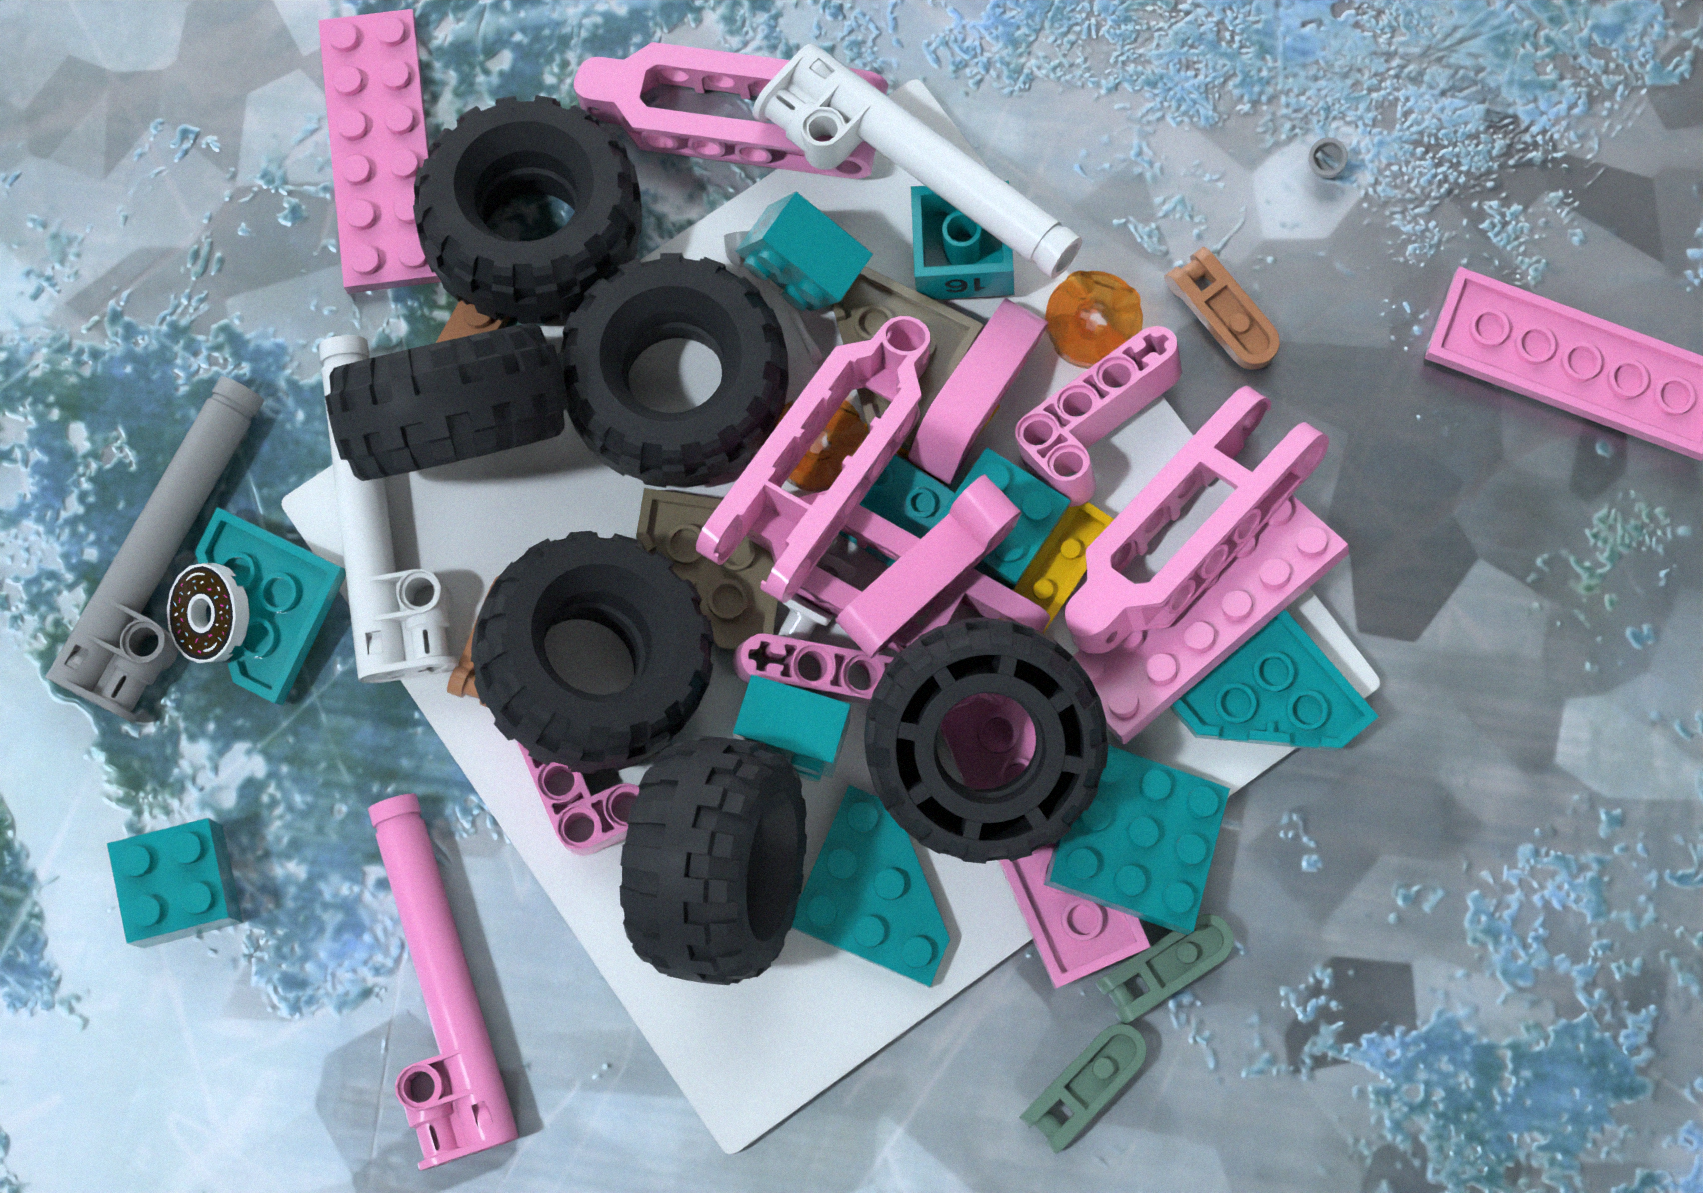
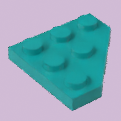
M217 507L195 553L198 564L217 563L230 568L236 575L231 577L235 580L237 586H243L248 598L250 617L246 637L241 646H235L232 652L229 653L234 654L230 657L231 662L228 663L232 681L274 704L283 705L346 577L345 568Z
M1285 609L1169 707L1195 738L1327 751H1339L1379 717Z
M849 785L795 908L796 915L791 928L930 988L950 937L908 833L903 828L901 829L891 817L879 797Z

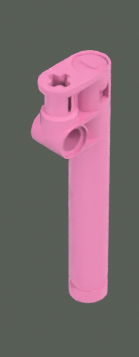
M412 793L380 801L370 806L368 812L372 826L377 830L375 836L440 1055L404 1068L398 1075L395 1083L396 1096L404 1107L409 1127L415 1128L424 1156V1159L418 1163L419 1171H424L506 1144L520 1137L424 819H421L420 816L422 811L417 794ZM428 1073L434 1080V1093L430 1099L420 1103L411 1094V1083L417 1075Z

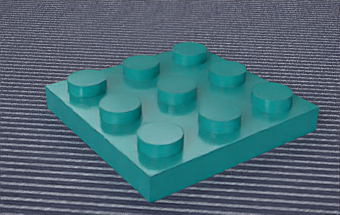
M1109 745L1106 768L1103 769L1098 785L1099 791L1088 811L1084 810L1072 824V830L1055 843L1044 885L1188 935L1194 932L1230 788Z

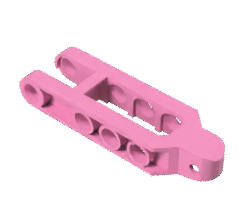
M651 42L625 60L591 57L582 63L574 78V90L581 109L592 114L599 121L621 125L639 150L852 179L865 178L872 171L876 149L865 141H862L844 162L836 168L829 170L817 169L806 160L804 151L787 139L786 131L776 124L647 107L641 100V94L653 87H659V83L691 87L697 93H705V89L736 93L741 95V99L751 100V96H759L765 86L790 60ZM849 68L883 94L887 95L888 83L881 75L871 71ZM830 135L819 136L815 140L819 142H826L834 137Z
M898 316L887 321L871 340L836 346L710 516L696 543L697 553L718 565L723 564L739 546L766 506L797 524L785 541L786 550L774 565L767 582L762 580L760 586L763 592L782 603H787L798 591L920 420L921 414L918 402L922 394L918 380L926 370L930 358V332L927 326L916 318ZM866 387L891 401V404L879 419L875 416L870 423V433L853 457L846 456L842 462V472L824 496L819 494L813 504L809 505L781 488L852 390Z
M1248 386L1237 390L1086 549L1088 581L1073 595L1065 608V619L1073 643L1082 651L1100 654L1115 648L1133 631L1169 627L1318 467L1329 446L1328 436L1309 423H1300L1286 435L1253 472L1249 471L1233 459L1245 447L1244 440L1259 425L1265 411L1271 409V401ZM1217 477L1235 489L1150 582L1134 584L1120 574L1137 554L1142 556L1148 550L1147 543L1170 519L1175 521L1181 515L1179 509L1202 485L1207 487Z
M828 490L799 497V499L812 505L819 494L824 496ZM858 505L841 529L843 532L856 538L858 546L866 549L868 545L895 561L920 540V538L861 505ZM766 506L746 537L771 552L775 565L786 550L785 541L797 524ZM815 566L795 594L837 618L861 591ZM972 568L936 601L923 626L914 621L888 647L899 653L922 634L938 626L949 624L961 603L987 618L1010 620L1032 627L1041 633L1048 624L1050 615L1039 605ZM996 693L976 694L980 699L998 706L1002 705L1006 696Z

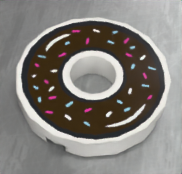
M217 563L191 565L177 576L170 590L167 605L168 629L178 650L187 659L194 662L214 663L226 661L234 655L229 653L232 652L235 646H241L246 637L250 617L248 598L243 586L236 585L235 580L231 577L236 575L228 567ZM208 603L211 608V620L209 623L206 618Z

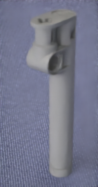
M220 376L212 390V397L208 398L45 676L46 679L133 724L137 716L132 711L146 686L153 685L160 672L169 668L176 660L178 648L175 646L171 634L153 620L141 615L250 427L251 418L257 415L264 403V399L257 393L224 376ZM157 635L159 641L157 649L152 654L141 657L140 646L142 642L150 636Z

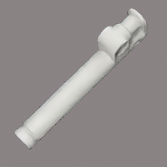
M814 43L807 44L798 51L765 86L754 104L753 116L760 122L771 120L786 131L787 139L804 151L805 158L811 166L823 170L836 168L844 162L862 141H865L1031 264L1035 263L1039 270L1052 279L1058 277L1067 269L1081 247L1083 241L1081 236L1068 227H1062L1059 220ZM830 135L834 137L826 142H819L815 140L819 136Z
M342 335L327 338L319 343L321 365L324 366L321 369L324 395L326 396L331 393L329 375L334 367L370 358L366 338L357 335ZM326 406L358 681L362 683H384L454 670L458 666V661L456 657L449 656L446 628L450 626L449 609L452 598L450 591L432 572L425 569L396 572L385 478L361 481L354 477L348 461L340 459ZM424 586H433L434 596L432 600L425 606L416 607L414 605L416 592Z

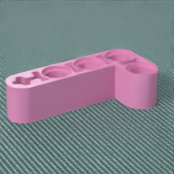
M1005 298L931 404L922 420L907 460L951 485L969 457L978 434L1033 354L1049 322Z
M1161 326L1148 327L1140 331L1027 413L1017 423L1015 428L1016 440L1025 467L1036 479L1071 500L1070 507L1080 506L1088 502L1094 496L1096 490V480L1090 456L1086 449L1170 389L1180 379L1182 368L1177 338L1174 333ZM1118 385H1124V386L1119 387V388H1113V387L1118 386ZM1086 413V414H1084V415H1082V416H1077V417H1075V415H1077V414ZM1047 441L1042 445H1035L1039 442ZM1077 472L1074 476L1064 477L1068 473Z
M985 474L982 475L954 501L950 513L849 603L835 621L872 659L993 551L1015 528L1021 511Z
M756 634L738 646L732 659L736 675L744 682L749 683L752 674L832 699L869 706L874 689L886 667L895 657L878 654L871 659L864 651L772 634ZM758 648L762 649L761 654L763 658L775 661L784 657L786 652L788 653L783 665L771 663L760 670H756V661L749 659L748 656ZM801 656H810L817 661L819 676L816 681L806 680L800 675L798 661ZM851 665L861 666L866 671L868 684L864 690L855 689L849 683L847 672Z
M517 741L555 833L568 851L574 855L586 856L626 839L628 824L615 817V807L623 798H637L639 792L637 785L623 783L592 796L582 773L571 772L568 766L552 761L548 766L528 756L530 750ZM560 772H567L574 776V786L570 792L562 796L549 793L548 785L552 776ZM579 818H588L594 822L592 836L581 843L571 841L568 838V828L571 823Z

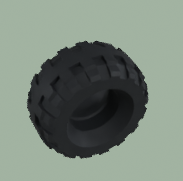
M515 95L498 98L495 102L496 106L482 111L478 106H475L460 115V118L456 120L457 127L454 130L444 128L428 148L429 158L424 159L423 167H418L414 182L415 199L413 211L424 256L432 273L435 272L441 280L443 288L458 302L462 300L466 305L474 304L479 314L500 321L505 316L517 317L518 322L521 324H542L541 317L559 314L561 320L569 318L570 313H575L583 302L584 293L598 279L607 280L619 272L618 266L634 260L637 254L638 239L642 231V203L635 166L631 164L626 147L614 132H610L606 126L600 127L598 118L576 105L571 106L568 110L562 108L560 101H557L556 98L536 95L534 101H517ZM525 194L553 196L568 204L575 211L562 229L551 236L534 241L510 240L494 233L486 226L488 218L496 208L511 198Z
M660 253V259L641 263L640 259L637 258L618 266L619 272L607 280L598 279L584 293L583 302L575 313H570L563 329V341L558 358L569 407L566 410L576 432L588 449L592 450L606 466L622 476L626 474L642 480L645 485L666 488L667 484H687L688 487L710 483L709 479L725 472L733 473L748 463L749 457L761 445H764L775 430L782 409L785 406L789 384L788 352L782 327L773 308L768 306L761 296L760 290L745 276L740 278L726 270L725 264L707 257L701 258L698 261L684 258L683 253ZM674 338L690 339L707 346L717 355L722 368L720 385L707 401L688 411L666 413L650 409L636 400L629 386V371L635 360L644 350L655 343Z
M534 323L446 340L334 367L329 375L331 393L325 396L328 417L340 459L348 461L354 477L361 481L380 479L441 466L559 436L565 428L564 410L569 407L566 386L555 345L547 343L541 327Z
M592 531L570 532L566 538L550 541L547 538L528 548L524 555L507 566L493 584L479 612L472 638L471 662L474 663L476 677L474 685L481 704L486 703V706L495 717L494 725L508 741L515 739L530 750L528 756L548 766L552 761L568 766L571 772L594 774L600 769L615 768L616 771L635 766L654 753L657 754L678 736L697 711L709 686L714 663H711V648L714 644L711 620H707V616L702 614L699 606L703 599L689 579L682 580L674 572V562L658 550L653 555L638 547L637 539L614 533L612 538L598 537L597 532ZM588 620L612 630L624 642L633 661L634 677L630 685L623 691L603 695L587 693L569 685L556 673L547 657L544 640L550 628L564 621Z
M985 617L961 619V621L938 626L922 634L903 651L899 652L886 667L873 691L866 714L864 732L866 762L873 787L884 808L900 828H903L915 838L919 844L938 854L943 853L959 858L963 862L986 864V861L1005 859L1011 862L1031 856L1033 851L1050 842L1056 843L1072 830V824L1084 810L1088 811L1099 791L1098 785L1103 769L1106 768L1109 747L1106 729L1107 720L1101 699L1089 675L1074 656L1053 638L1032 627L1010 620ZM979 693L1004 695L1020 704L1029 714L1036 736L1034 754L1024 771L1007 784L990 789L970 788L957 782L944 769L937 751L939 727L947 712L959 701Z
M695 736L693 740L675 743L673 746L665 748L653 760V767H650L645 772L638 786L639 792L636 801L631 805L627 820L628 830L625 844L622 846L620 863L622 866V884L619 886L620 906L623 908L625 918L623 925L626 936L630 943H633L632 948L642 961L650 963L659 973L673 978L707 984H738L743 979L760 976L771 967V962L778 958L785 945V937L788 931L791 930L804 877L802 873L804 856L807 849V834H805L806 802L802 797V783L799 774L793 768L789 759L783 755L773 753L772 748L766 744L733 738Z

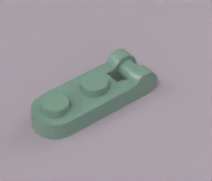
M1214 914L1199 915L1194 932L1188 935L1176 931L1171 932L1151 945L1150 948L1142 951L1096 981L1095 984L1103 995L1109 994L1119 1009L1115 1012L1116 1016L1122 1024L1126 1025L1224 961L1230 955L1234 945L1233 932L1230 925L1223 918ZM1136 974L1148 990L1137 999L1125 983V981Z
M1116 1024L1107 1027L1023 1111L1019 1118L1029 1128L1034 1125L1048 1139L1045 1144L1055 1154H1058L1141 1068L1147 1054L1145 1039L1138 1030L1130 1025ZM1058 1100L1073 1113L1063 1124L1049 1111Z

